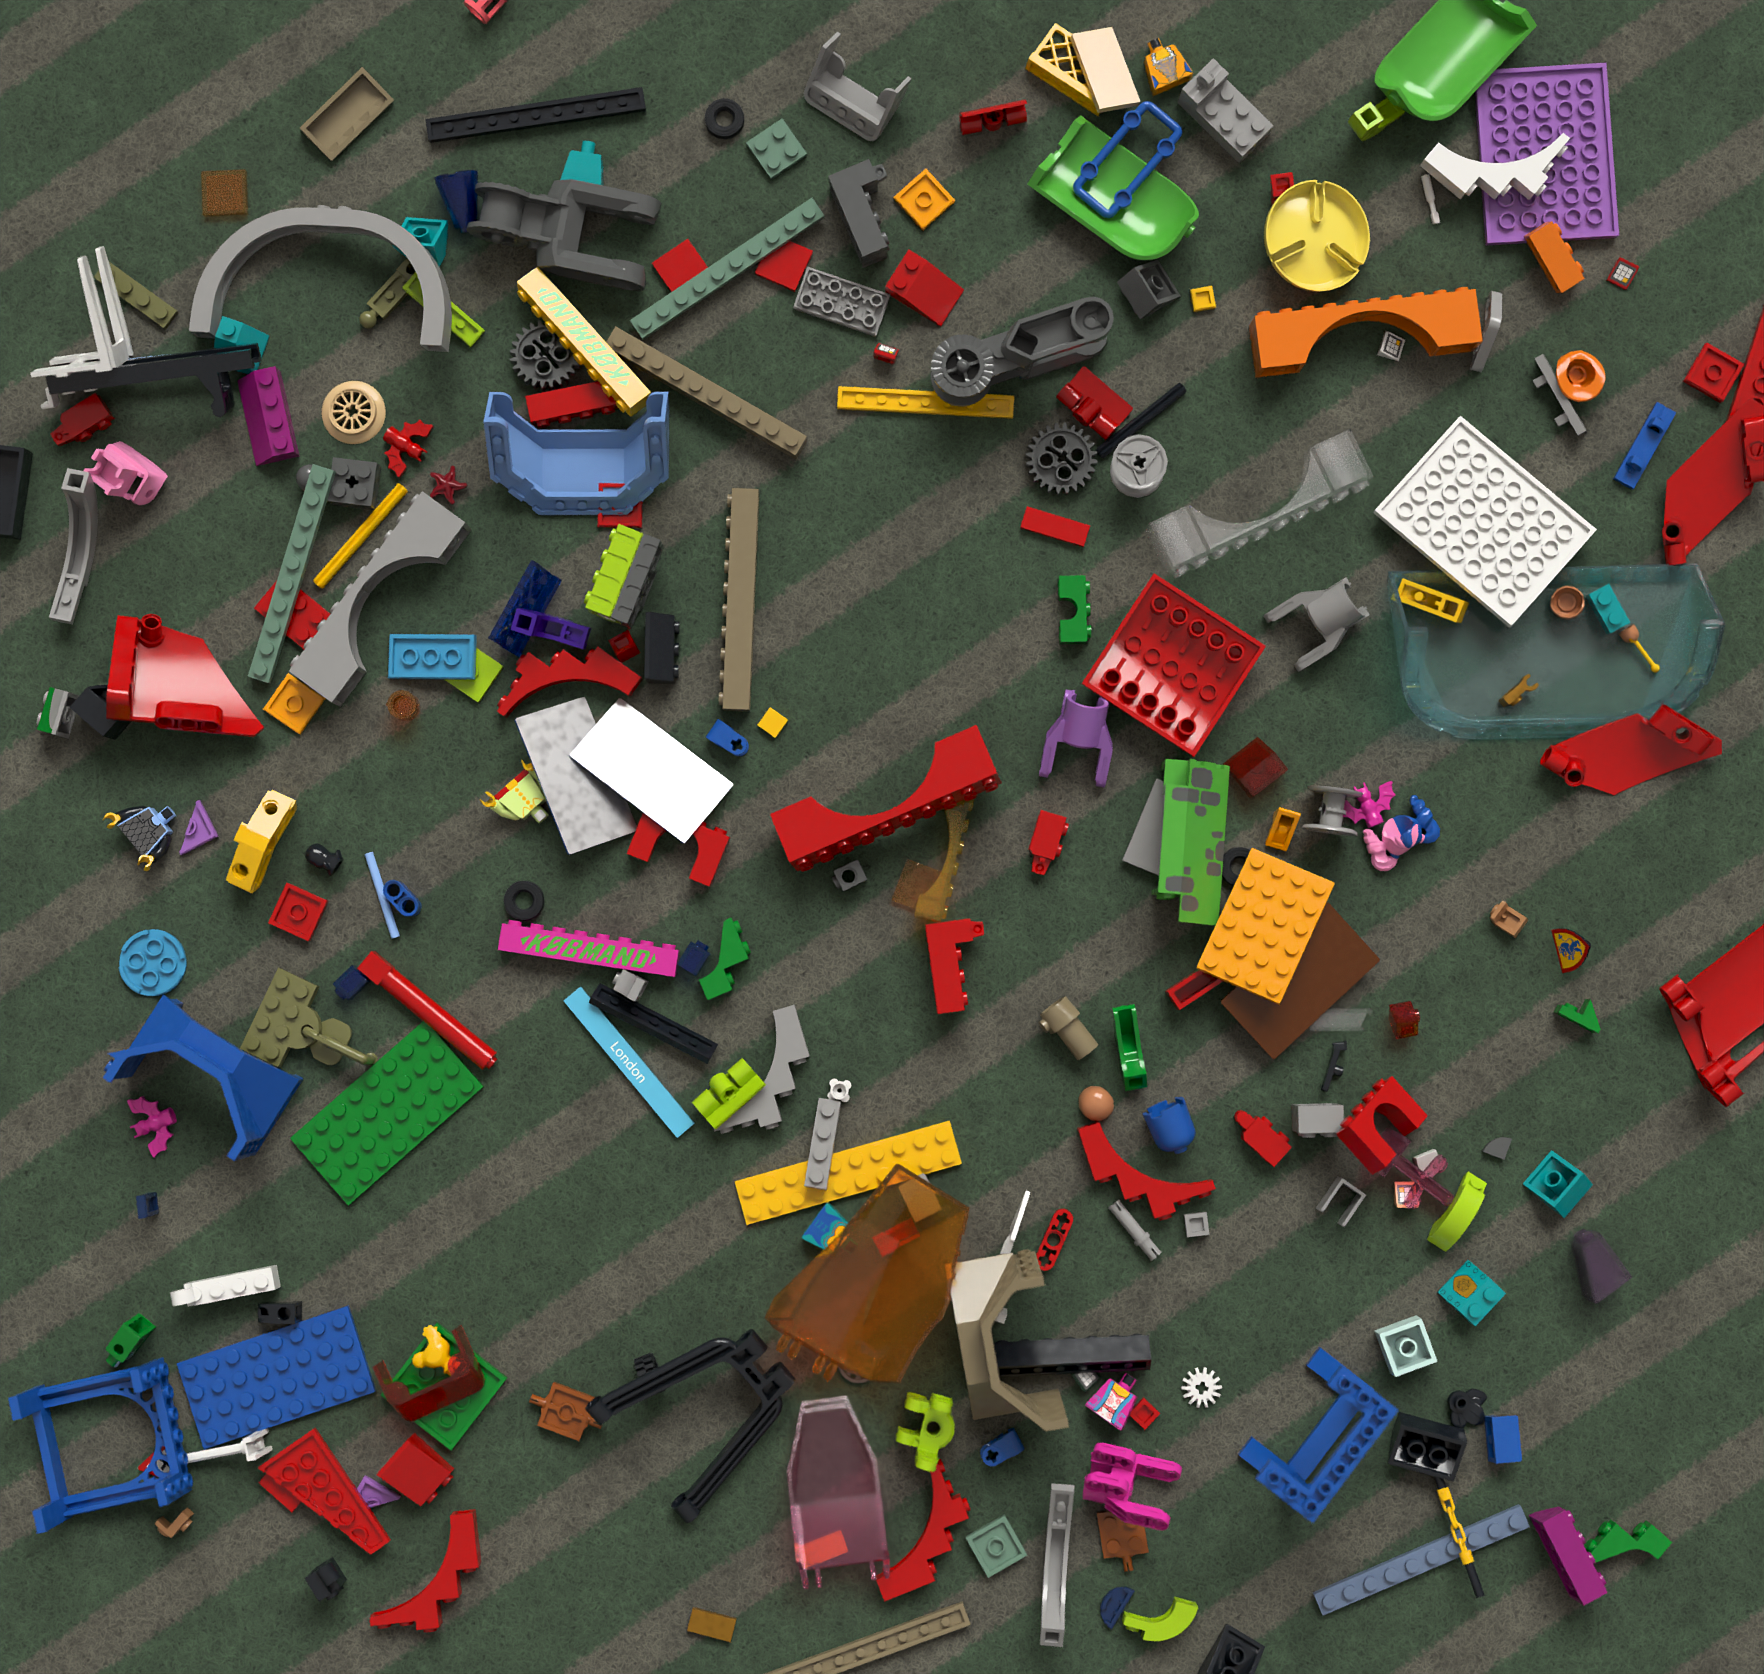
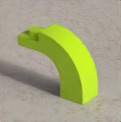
M1386 98L1375 106L1369 102L1354 112L1348 120V124L1360 140L1365 141L1401 117L1404 111L1398 106L1393 105Z
M1468 1171L1463 1176L1452 1203L1444 1214L1434 1222L1427 1240L1445 1252L1449 1250L1462 1236L1478 1212L1485 1197L1483 1192L1487 1183Z

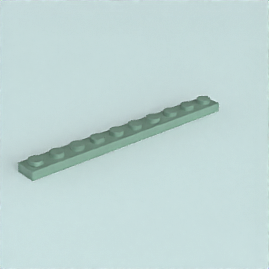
M810 198L630 320L631 324L642 340L646 339L825 218L824 214L814 199Z
M315 464L312 465L248 677L266 683L272 682L336 471Z

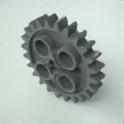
M538 320V326L536 327L530 323V330L523 327V336L516 334L519 342L512 341L515 349L510 350L511 356H514L510 361L511 364L515 365L513 367L514 372H519L518 378L520 380L525 378V385H529L532 382L533 389L541 385L542 391H545L546 385H549L551 390H554V384L556 383L559 387H562L561 381L563 380L569 383L568 376H576L573 368L580 369V365L573 357V352L570 349H565L556 333L552 334L546 325L542 324L541 320ZM545 337L553 338L550 343L542 342ZM534 341H536L541 346L542 350L547 355L550 354L551 360L559 367V369H555V367L551 364L550 360L545 355L542 356L541 350L535 344H533ZM527 352H536L534 356L526 357ZM560 353L567 354L563 359L556 358ZM543 367L550 368L546 373L539 372Z
M1055 423L1054 430H1051L1047 425L1046 433L1041 430L1038 431L1040 438L1032 437L1035 445H1028V449L1032 453H1026V458L1031 459V461L1026 463V467H1032L1028 474L1036 475L1033 480L1034 483L1041 481L1040 489L1046 485L1048 486V493L1054 488L1056 489V495H1059L1061 489L1068 495L1069 488L1077 492V485L1082 488L1085 486L1083 479L1086 481L1091 480L1088 473L1095 472L1091 465L1097 464V460L1092 459V457L1097 455V451L1090 450L1095 444L1087 443L1090 438L1089 435L1081 436L1083 429L1075 432V425L1071 429H1067L1066 423H1064L1062 428H1059L1058 424ZM1061 439L1065 446L1063 448H1056L1053 445V441ZM1045 448H1050L1053 453L1046 451ZM1079 452L1082 454L1083 459L1081 461H1074L1071 458V454ZM1062 455H1065V461L1059 463L1057 461L1058 456L1061 457ZM1042 457H1049L1052 464L1044 466L1041 464L1040 459ZM1070 465L1076 467L1078 470L1074 471ZM1065 469L1069 472L1070 477L1062 479L1059 477L1058 472Z

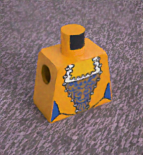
M1159 38L1147 44L1151 54L1145 57L1144 65L1153 96L1191 80L1193 72L1174 44L1163 48Z

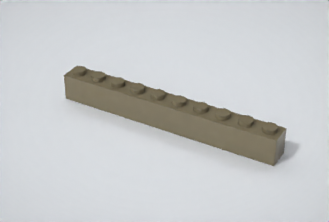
M615 326L606 343L621 360L793 459L797 460L806 445V435Z
M732 488V494H728L727 507L731 508V516H727L726 529H730V538H726L725 551H729V560H725L724 573H728V582H724L723 594L727 595V604H723L722 616L726 617V626H722V639H725V648H721V661H724V670H720V683L724 684L723 692H719V705H723L722 709L724 711L750 712L759 489Z

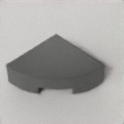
M1507 1137L1493 1139L1484 1146L1482 1152L1505 1160L1512 1139Z

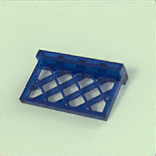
M531 560L488 639L502 649L520 657L531 636L511 630L516 609L522 608L544 613L562 580L552 575L537 562Z

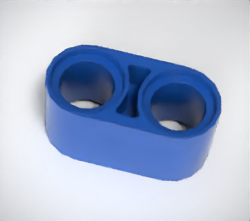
M390 880L385 883L383 894L402 915L413 917L420 913V901L405 884L396 880ZM397 884L400 892L397 896L393 897L390 893V888L392 885ZM411 900L415 904V909L408 913L405 910V904Z

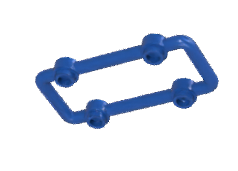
M1150 101L1142 102L1135 111L1130 110L1126 112L1123 118V125L1092 161H1087L1081 166V175L1073 184L1074 193L1102 217L1111 218L1115 216L1120 209L1130 206L1133 193L1160 161L1173 155L1175 144L1182 135L1180 125ZM1148 110L1171 129L1173 134L1168 139L1165 138L1159 141L1157 153L1126 189L1116 192L1114 204L1109 209H1106L1088 194L1082 186L1086 181L1094 180L1097 177L1098 167L1129 130H1135L1139 127L1141 116Z

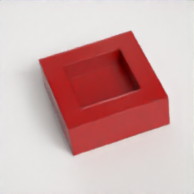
M1143 1397L1133 1407L1130 1416L1145 1430L1159 1416L1160 1412Z

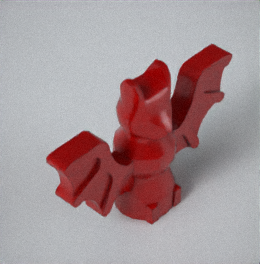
M418 420L415 424L404 422L402 431L399 432L391 426L384 434L383 441L391 445L390 450L384 453L390 461L388 468L395 471L398 478H401L407 469L406 464L401 459V452H407L410 457L422 462L419 457L423 452L427 453V451L421 448L419 444L413 443L410 438L413 436L427 438L434 428L432 424H424L421 420Z

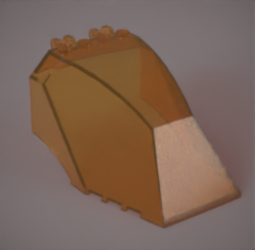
M899 1163L896 1164L842 1232L774 1297L765 1315V1319L773 1329L784 1334L779 1339L776 1350L779 1353L784 1352L790 1339L795 1342L787 1353L788 1358L791 1360L797 1356L802 1346L818 1354L819 1357L812 1368L815 1374H819L828 1360L831 1363L827 1366L823 1376L827 1381L833 1378L837 1368L840 1367L847 1372L872 1382L901 1383L915 1354L936 1324L942 1321L951 1301V1286L953 1279L956 1278V1273L954 1272L957 1257L961 1253L959 1248L962 1235L965 1234L970 1208Z

